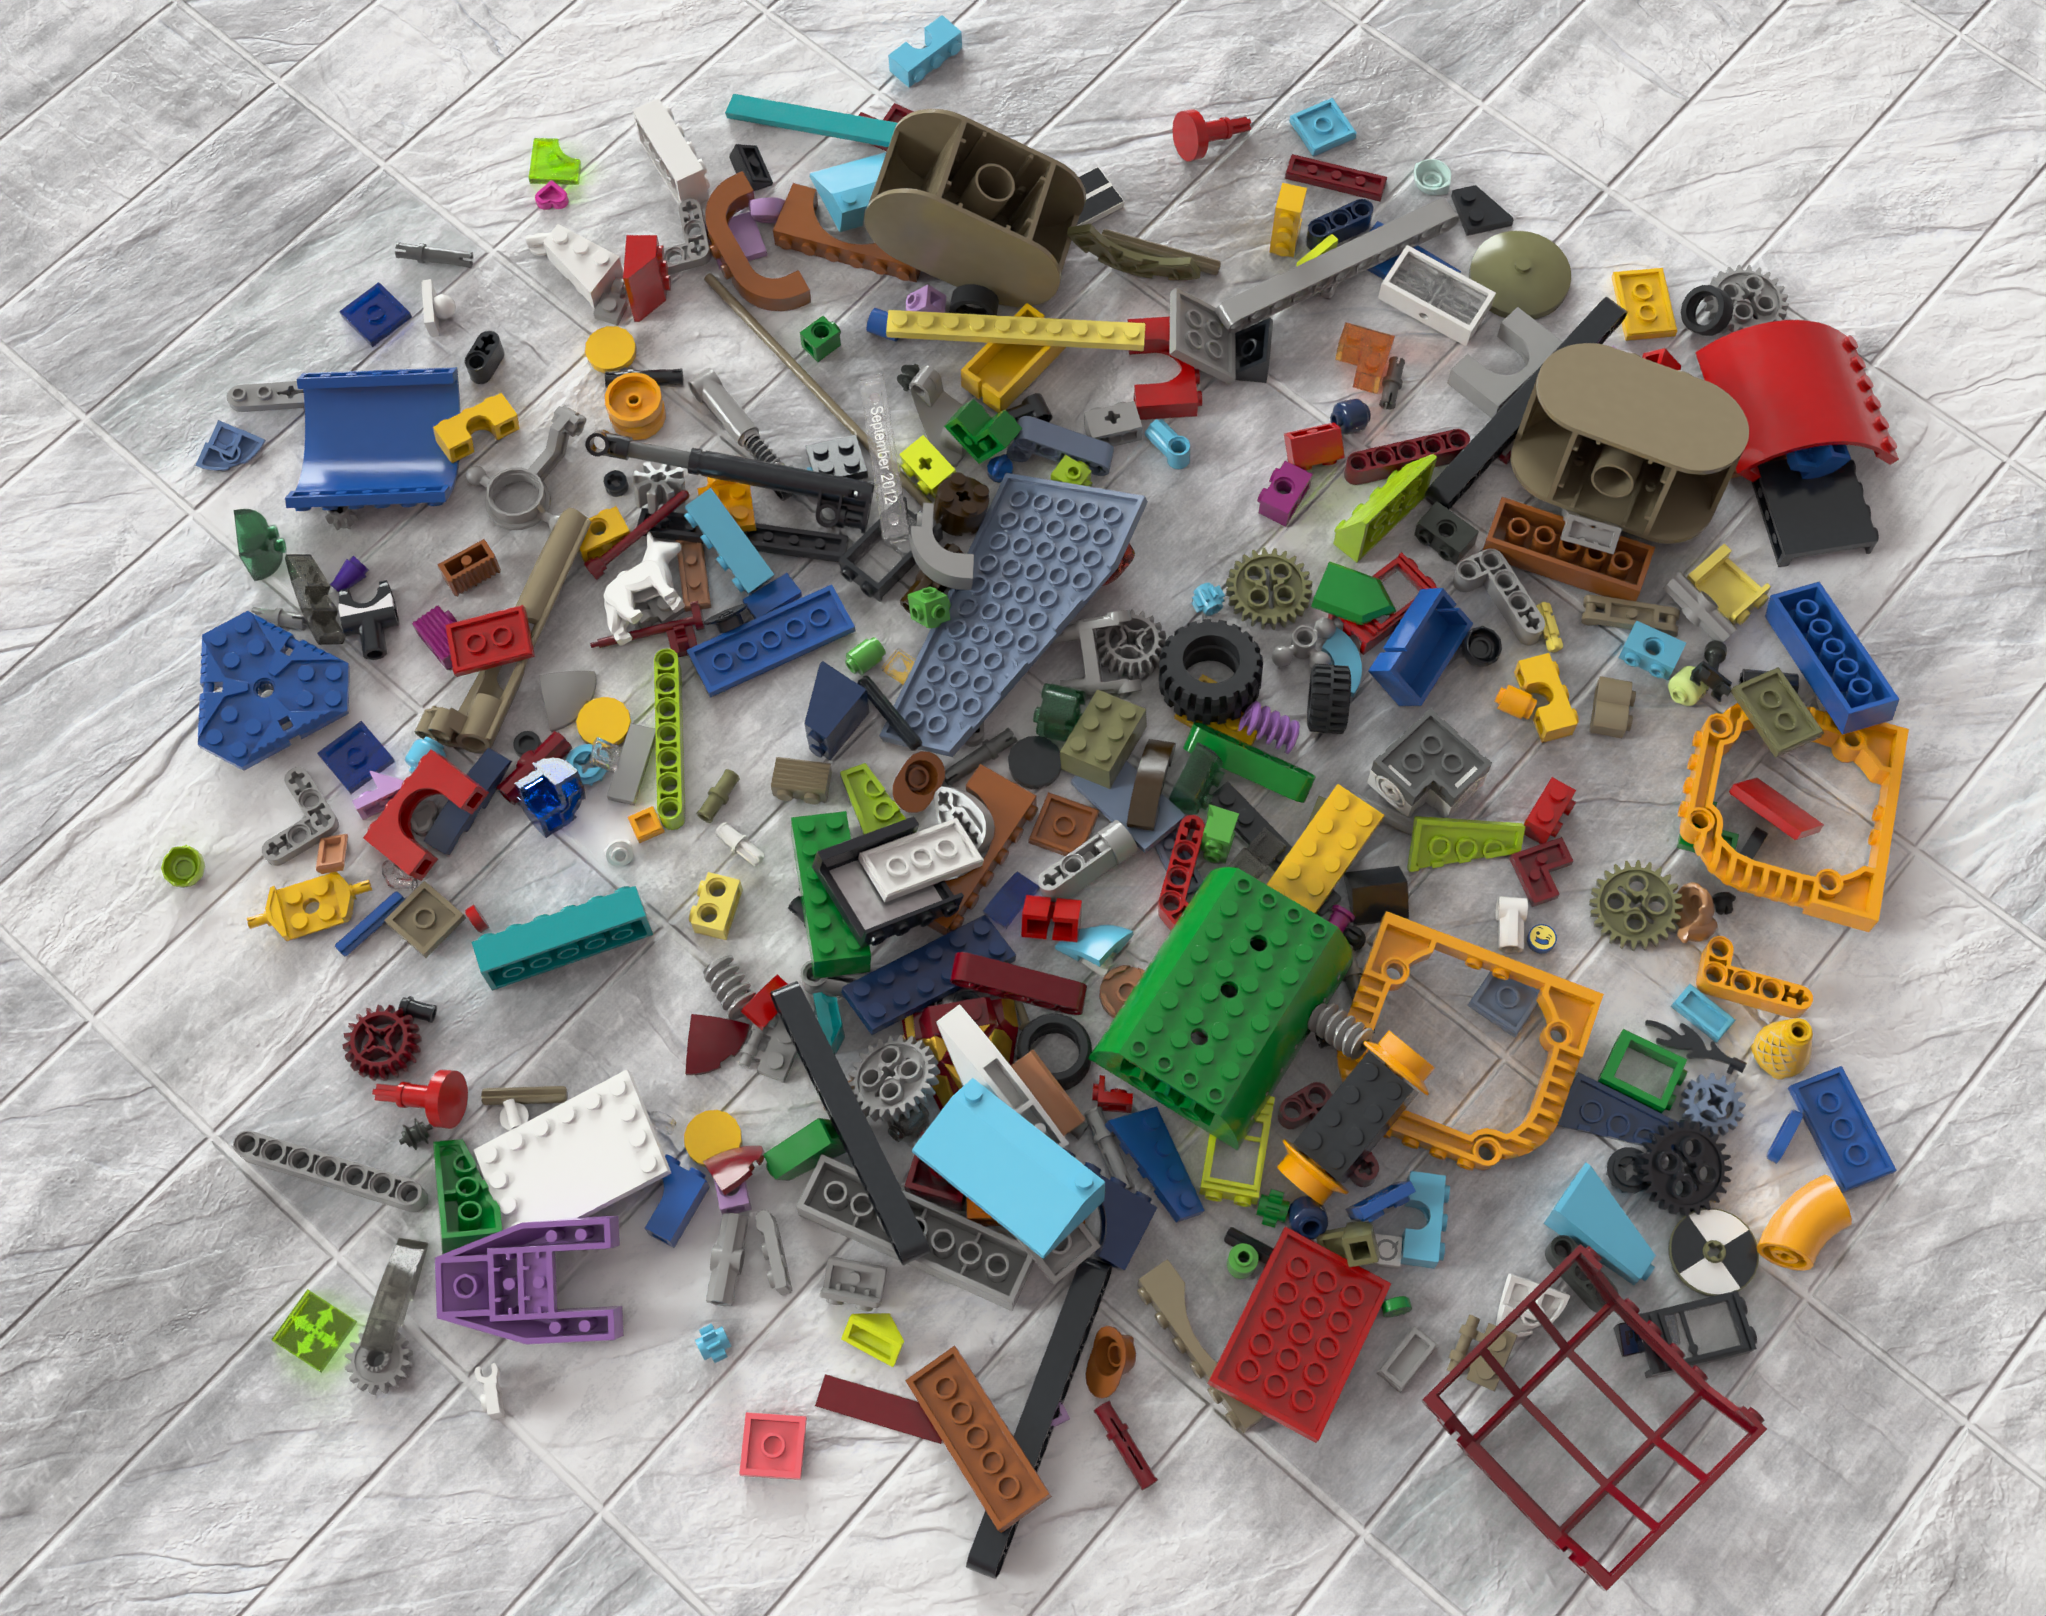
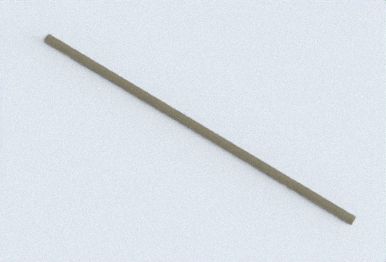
M712 273L707 274L704 278L705 282L852 435H856L857 440L878 462L881 459L888 460L886 465H883V460L880 464L883 467L889 466L885 469L890 474H893L897 482L923 508V503H932L888 456L884 457L885 453L879 454L880 457L884 458L878 457V453L883 451H877L880 448L877 447L871 438Z

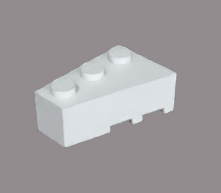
M559 224L543 241L550 262L566 279L571 281L576 290L590 302L594 310L602 294H609L614 279L616 277L621 279L624 272L619 256Z

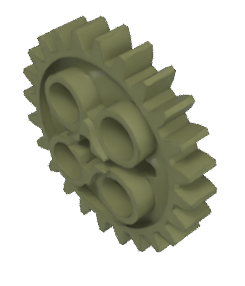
M1263 548L1261 555L1252 550L1251 558L1244 554L1242 556V563L1235 561L1234 569L1229 570L1228 577L1230 578H1227L1226 586L1228 587L1226 588V596L1230 597L1228 605H1236L1234 607V614L1243 613L1241 621H1245L1248 618L1252 619V627L1257 622H1261V629L1263 630L1266 624H1270L1273 630H1275L1277 623H1280L1285 628L1287 619L1295 623L1296 615L1301 617L1304 615V608L1309 607L1310 600L1308 599L1312 597V591L1310 590L1312 588V581L1308 580L1310 572H1302L1304 563L1296 565V556L1287 559V551H1284L1281 556L1277 555L1276 548L1273 549L1271 554H1268L1266 548ZM1265 569L1269 570V587L1270 591H1272L1271 601L1273 609L1269 607V590L1268 586H1266L1267 576ZM1275 574H1283L1286 577L1279 578ZM1250 576H1256V577H1258L1259 579H1258V580H1252V579H1250L1249 577H1250ZM1286 597L1289 601H1281L1279 598ZM1259 599L1263 603L1256 604L1252 600Z
M1637 860L1635 867H1631L1630 863L1625 861V866L1622 870L1615 864L1613 868L1614 874L1605 870L1604 877L1606 881L1598 878L1596 884L1600 889L1592 888L1591 894L1596 898L1590 899L1589 905L1596 908L1590 911V917H1599L1594 921V927L1603 926L1600 935L1610 934V944L1614 943L1617 939L1620 940L1621 949L1625 947L1626 943H1630L1632 951H1635L1637 944H1641L1645 951L1650 941L1657 947L1659 944L1658 937L1667 941L1669 936L1666 930L1675 933L1676 926L1672 922L1680 923L1681 916L1676 913L1682 912L1683 905L1676 902L1682 900V894H1674L1678 889V884L1669 885L1668 883L1672 875L1669 874L1662 877V867H1659L1655 872L1652 871L1651 862L1645 868H1641L1640 860ZM1637 881L1641 882L1645 888L1641 891H1634L1629 885ZM1622 887L1625 890L1627 896L1621 891H1619L1618 888ZM1612 899H1618L1623 903V906L1619 909H1613L1608 905V902ZM1631 901H1632L1634 904H1638V903L1640 902V903H1641V909H1639L1638 907H1634V908L1632 909V908H1631ZM1660 902L1664 909L1655 912L1649 908V904ZM1645 915H1646L1648 918H1650L1651 920H1653L1654 923H1653V924H1650V923L1646 920ZM1636 919L1643 926L1640 929L1634 930L1627 923L1630 920Z

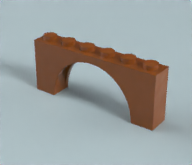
M795 183L792 184L773 229L776 246L785 250L791 249L803 252L808 256L822 257L831 262L848 264L854 268L871 270L880 275H890L902 281L917 283L921 270L891 257L876 243L851 244L829 235L816 218L818 207L817 190Z
M982 764L978 766L967 782L966 792L975 796L990 811L995 826L994 837L981 867L975 868L958 878L945 881L953 895L963 893L964 897L957 913L950 917L942 916L927 925L942 935L962 926L965 919L963 915L968 908L972 910L979 900L978 893L983 886L988 887L994 877V869L998 864L1002 865L1009 854L1008 848L1012 842L1016 844L1024 831L1022 827L1027 820L1031 822L1038 811L1036 795Z

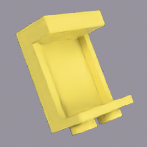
M1723 544L1689 573L1687 579L1700 592L1704 591L1718 605V610L1733 625L1736 623L1741 625L1751 615L1750 611L1754 607L1759 609L1768 601L1769 597L1767 594L1771 586L1766 583L1763 587H1760L1728 558L1732 550Z

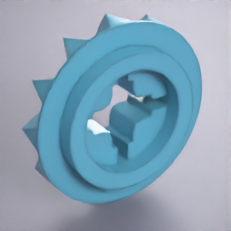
M584 744L574 748L567 755L565 771L571 781L576 782L580 786L582 784L592 786L598 780L602 781L603 776L608 772V766L593 762L596 760L594 753L596 750L601 749L600 747ZM602 751L597 753V759L601 760L600 762L603 764H608L609 761L606 753ZM591 758L593 768H588L587 772L584 773L581 764H586Z

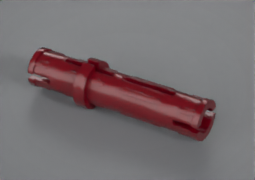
M1110 1400L1097 1407L1094 1413L1108 1433L1106 1435L1107 1439L1113 1441L1140 1485L1141 1490L1143 1491L1158 1481L1157 1477H1155L1128 1433V1425L1122 1423Z

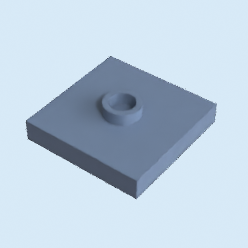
M1490 971L1467 1006L1515 1038L1538 1005L1536 999L1540 990L1510 978L1508 980L1496 978Z

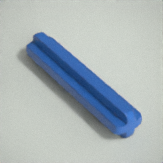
M394 892L335 944L336 949L343 956H348L385 923L384 920L405 898L399 892Z

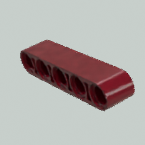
M1453 429L1357 451L1348 456L1344 478L1352 485H1361L1387 479L1395 470L1399 472L1406 464L1431 454L1437 456L1435 467L1448 465L1469 444L1470 436L1462 429Z
M966 952L955 954L950 982L956 986L1069 1015L1083 1014L1087 985L1079 981Z

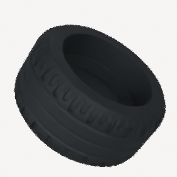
M1058 1013L1041 1015L1029 1022L1020 1033L1016 1048L1017 1061L1030 1052L1032 1044L1041 1036L1052 1033L1067 1036L1076 1044L1079 1050L1078 1059L1069 1069L1051 1074L1063 1090H1069L1078 1085L1089 1071L1091 1060L1088 1058L1092 1053L1090 1037L1086 1029L1078 1021L1072 1019V1017Z

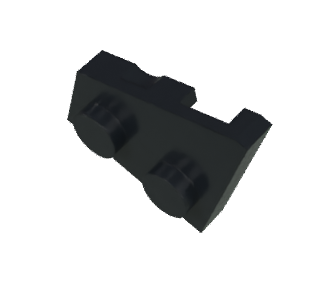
M1477 185L1452 190L1451 198L1466 236L1512 226L1513 217Z

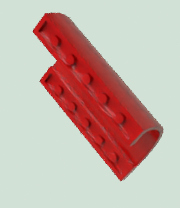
M1781 320L1762 323L1735 331L1695 352L1704 380L1713 383L1728 393L1739 404L1747 418L1749 438L1735 468L1738 475L1754 482L1761 477L1758 465L1790 452L1825 445H1854L1868 448L1874 451L1877 458L1889 465L1899 460L1895 450L1897 449V444L1889 435L1887 430L1889 424L1880 412L1881 403L1873 394L1872 388L1874 385L1865 373L1864 368H1866V364L1858 355L1856 350L1858 344L1851 335L1846 336L1839 330L1819 322Z

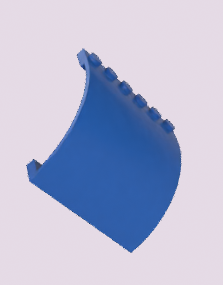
M457 367L302 373L296 379L298 389H303L305 447L299 483L296 490L290 491L285 497L286 508H295V511H308L312 509L311 507H322V510H335L338 506H348L349 509L364 508V505H375V508H387L391 504H401L402 507H414L417 503H427L428 506H440L448 500L456 483L459 460L454 463L450 462L436 442L433 427L442 420L450 419L461 413Z

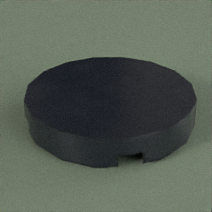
M1028 736L1019 740L1011 748L1008 756V765L1012 778L1026 788L1039 789V787L1045 785L1047 787L1059 777L1062 770L1059 748L1050 739L1041 736Z

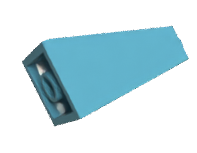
M1585 1163L1543 1224L1559 1235L1569 1236L1584 1248L1590 1246L1601 1257L1600 1263L1632 1285H1635L1640 1279L1646 1281L1655 1268L1651 1262L1656 1255L1591 1165Z

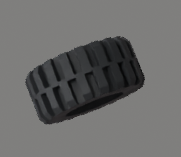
M1203 619L1202 623L1194 621L1188 623L1187 628L1183 626L1174 631V636H1169L1165 641V647L1161 649L1159 689L1161 695L1164 696V701L1169 707L1174 706V712L1181 717L1185 715L1187 720L1191 722L1198 720L1202 721V724L1210 725V722L1224 724L1229 718L1232 721L1240 718L1241 711L1244 713L1253 702L1257 701L1261 689L1263 656L1260 654L1258 643L1252 642L1253 637L1247 631L1242 633L1241 627L1232 624V626L1227 625V621L1224 620L1211 622V619ZM1216 661L1228 666L1234 672V675L1223 682L1205 683L1193 678L1186 670L1198 662Z

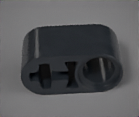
M482 332L465 357L464 362L470 379L476 384H485L490 381L504 358V349L496 332Z

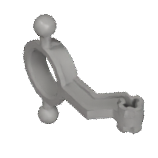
M565 405L563 407L559 406L551 420L553 424L550 426L546 449L528 469L522 467L509 468L500 471L492 479L486 476L485 470L480 466H471L467 470L466 480L471 485H482L487 488L485 507L490 519L494 523L508 530H524L535 526L542 520L549 524L551 531L553 530L561 514L553 515L548 512L551 496L543 481L565 456L569 436H579L582 433L586 417ZM513 482H526L539 490V498L536 504L529 510L521 513H505L495 506V497L500 489Z

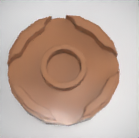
M1122 965L1113 968L1104 976L1100 985L1099 999L1103 1009L1111 1017L1115 1018L1145 970L1137 969L1130 965Z

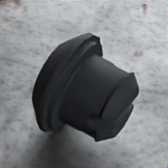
M1719 892L1712 896L1716 913L1719 915L1732 913L1734 910L1732 902L1736 899V896L1730 892Z
M1348 927L1343 932L1349 945L1353 946V951L1359 950L1364 946L1366 936L1359 927Z

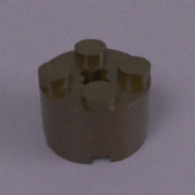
M960 472L953 473L951 477L945 479L938 487L933 511L936 524L940 523L942 530L953 536H962L963 533L970 532V535L978 532L985 519L989 505V488L978 480L965 476Z

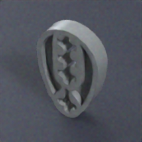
M945 786L937 789L934 795V806L938 824L955 818L960 823L963 821L965 824H961L978 852L980 854L983 853L990 846L994 837L995 826L990 811L975 796L964 790Z

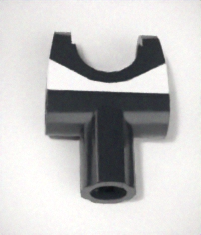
M379 581V588L375 598L367 603L355 602L352 599L349 588L340 589L339 614L344 635L360 634L362 653L365 659L378 660L387 655L384 628L399 626L398 609L388 581Z

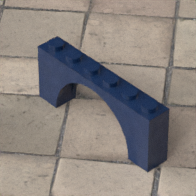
M1063 1148L1065 1151H1067L1069 1154H1071L1074 1158L1076 1157V1155H1075L1074 1153H1072L1071 1151H1069V1150ZM1086 1162L1085 1166L1105 1181V1199L1098 1206L1100 1216L1098 1243L1101 1247L1095 1251L1093 1256L1104 1263L1112 1265L1117 1270L1125 1271L1158 1207L1151 1204L1152 1198L1140 1191H1136L1135 1194L1125 1189L1127 1186L1125 1182L1113 1176L1109 1180L1100 1174L1102 1171L1100 1168Z

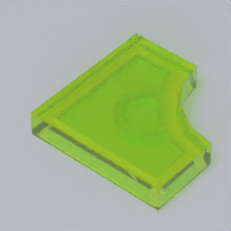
M534 138L528 178L530 184H547L553 180L556 184L579 185L581 173L580 159L571 158L564 154L557 138Z

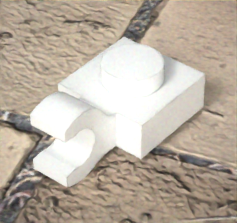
M493 1363L491 1364L492 1373L490 1376L483 1377L482 1369L476 1367L475 1377L484 1384L485 1394L480 1396L483 1413L487 1412L489 1417L496 1420L505 1418L502 1389L499 1386L500 1370Z

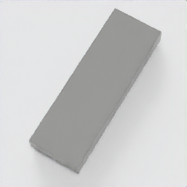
M630 723L607 794L608 800L635 806L656 740L655 728Z

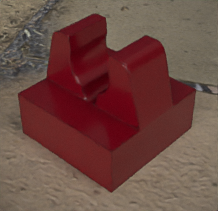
M684 624L674 626L673 630L666 631L670 648L677 653L678 658L688 656L687 650L697 646L693 625L684 627Z

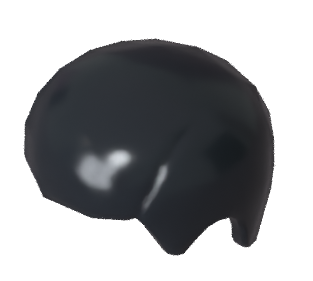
M1479 626L1468 631L1461 643L1462 654L1466 661L1478 667H1486L1495 663L1502 651L1500 637L1494 630L1485 626Z

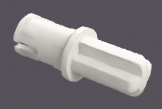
M723 822L716 829L715 836L730 846L732 853H738L753 866H759L762 863L765 854L748 841L747 835H741L727 822Z

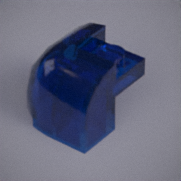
M546 758L532 763L535 771L514 783L519 794L517 800L530 822L545 838L576 819L575 813L580 807L582 800L586 799L585 789L579 772L569 762L560 758Z

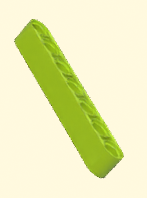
M665 648L659 650L654 656L657 811L662 825L668 830H676L685 823L682 669L677 653L672 649ZM666 663H673L670 667H662ZM666 687H674L669 692L663 691ZM668 711H674V714L671 716H663ZM667 736H675L671 741H664ZM670 760L676 761L672 766H665V763ZM670 785L677 786L673 791H665ZM669 811H677L676 815L672 817L665 816Z

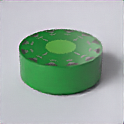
M1399 1296L1384 1301L1381 1309L1384 1317H1396L1410 1312L1412 1306L1408 1297Z

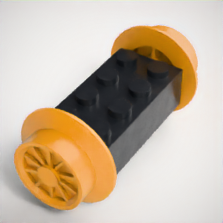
M1388 1031L1378 1044L1367 1041L1363 1042L1385 1064L1370 1052H1367L1294 1141V1144L1287 1139L1283 1140L1288 1154L1277 1168L1299 1189L1321 1205L1327 1201L1333 1192L1346 1195L1349 1193L1340 1182L1345 1184L1419 1094L1403 1078L1425 1095H1429L1424 1081L1435 1067L1391 1031Z

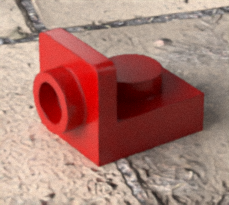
M1100 1075L1099 1084L1093 1083L1092 1101H1098L1097 1108L1101 1107L1102 1111L1132 1113L1133 1093H1127L1126 1090L1119 1088L1111 1089L1110 1092L1104 1091L1105 1075Z

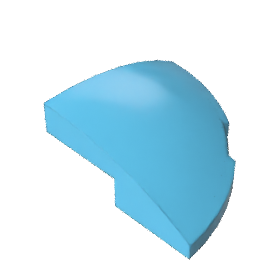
M1114 925L1082 928L1079 931L1077 942L1060 941L1055 946V949L1076 961L1084 958L1101 967L1112 952L1118 954L1134 933L1131 930Z

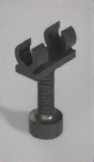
M1715 640L1707 643L1705 646L1704 657L1708 664L1703 660L1691 671L1690 680L1697 686H1700V681H1702L1712 689L1711 696L1718 702H1721L1723 694L1727 697L1730 694L1732 682L1718 672L1719 664L1726 659L1727 647L1723 642Z

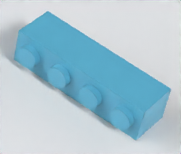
M711 488L685 506L688 512L684 515L693 528L696 526L700 528L703 533L700 536L701 540L709 550L714 548L719 554L716 560L723 570L727 571L730 569L735 578L732 579V582L740 593L746 591L750 595L774 577L772 570Z

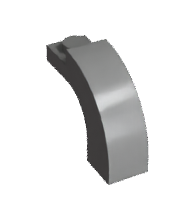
M923 503V512H917L916 526H911L910 546L915 562L923 573L933 581L953 589L971 590L974 554L953 553L942 548L933 535L934 504Z

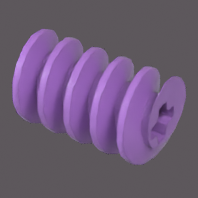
M1255 701L1244 712L1239 723V731L1246 725L1248 726L1247 735L1250 736L1256 730L1257 740L1267 735L1266 744L1269 745L1275 739V748L1279 750L1285 744V753L1289 754L1298 739L1300 724L1296 720L1290 722V717L1286 715L1280 718V712L1276 710L1271 712L1268 706L1261 708V703Z

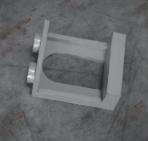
M1562 508L1560 516L1563 517L1565 525L1561 540L1614 554L1622 530L1619 525L1607 521H1596Z

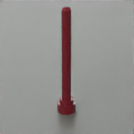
M687 490L680 491L601 557L596 556L594 559L591 557L584 563V566L598 580L605 574L603 571L607 569L606 566L683 504L689 498V492Z

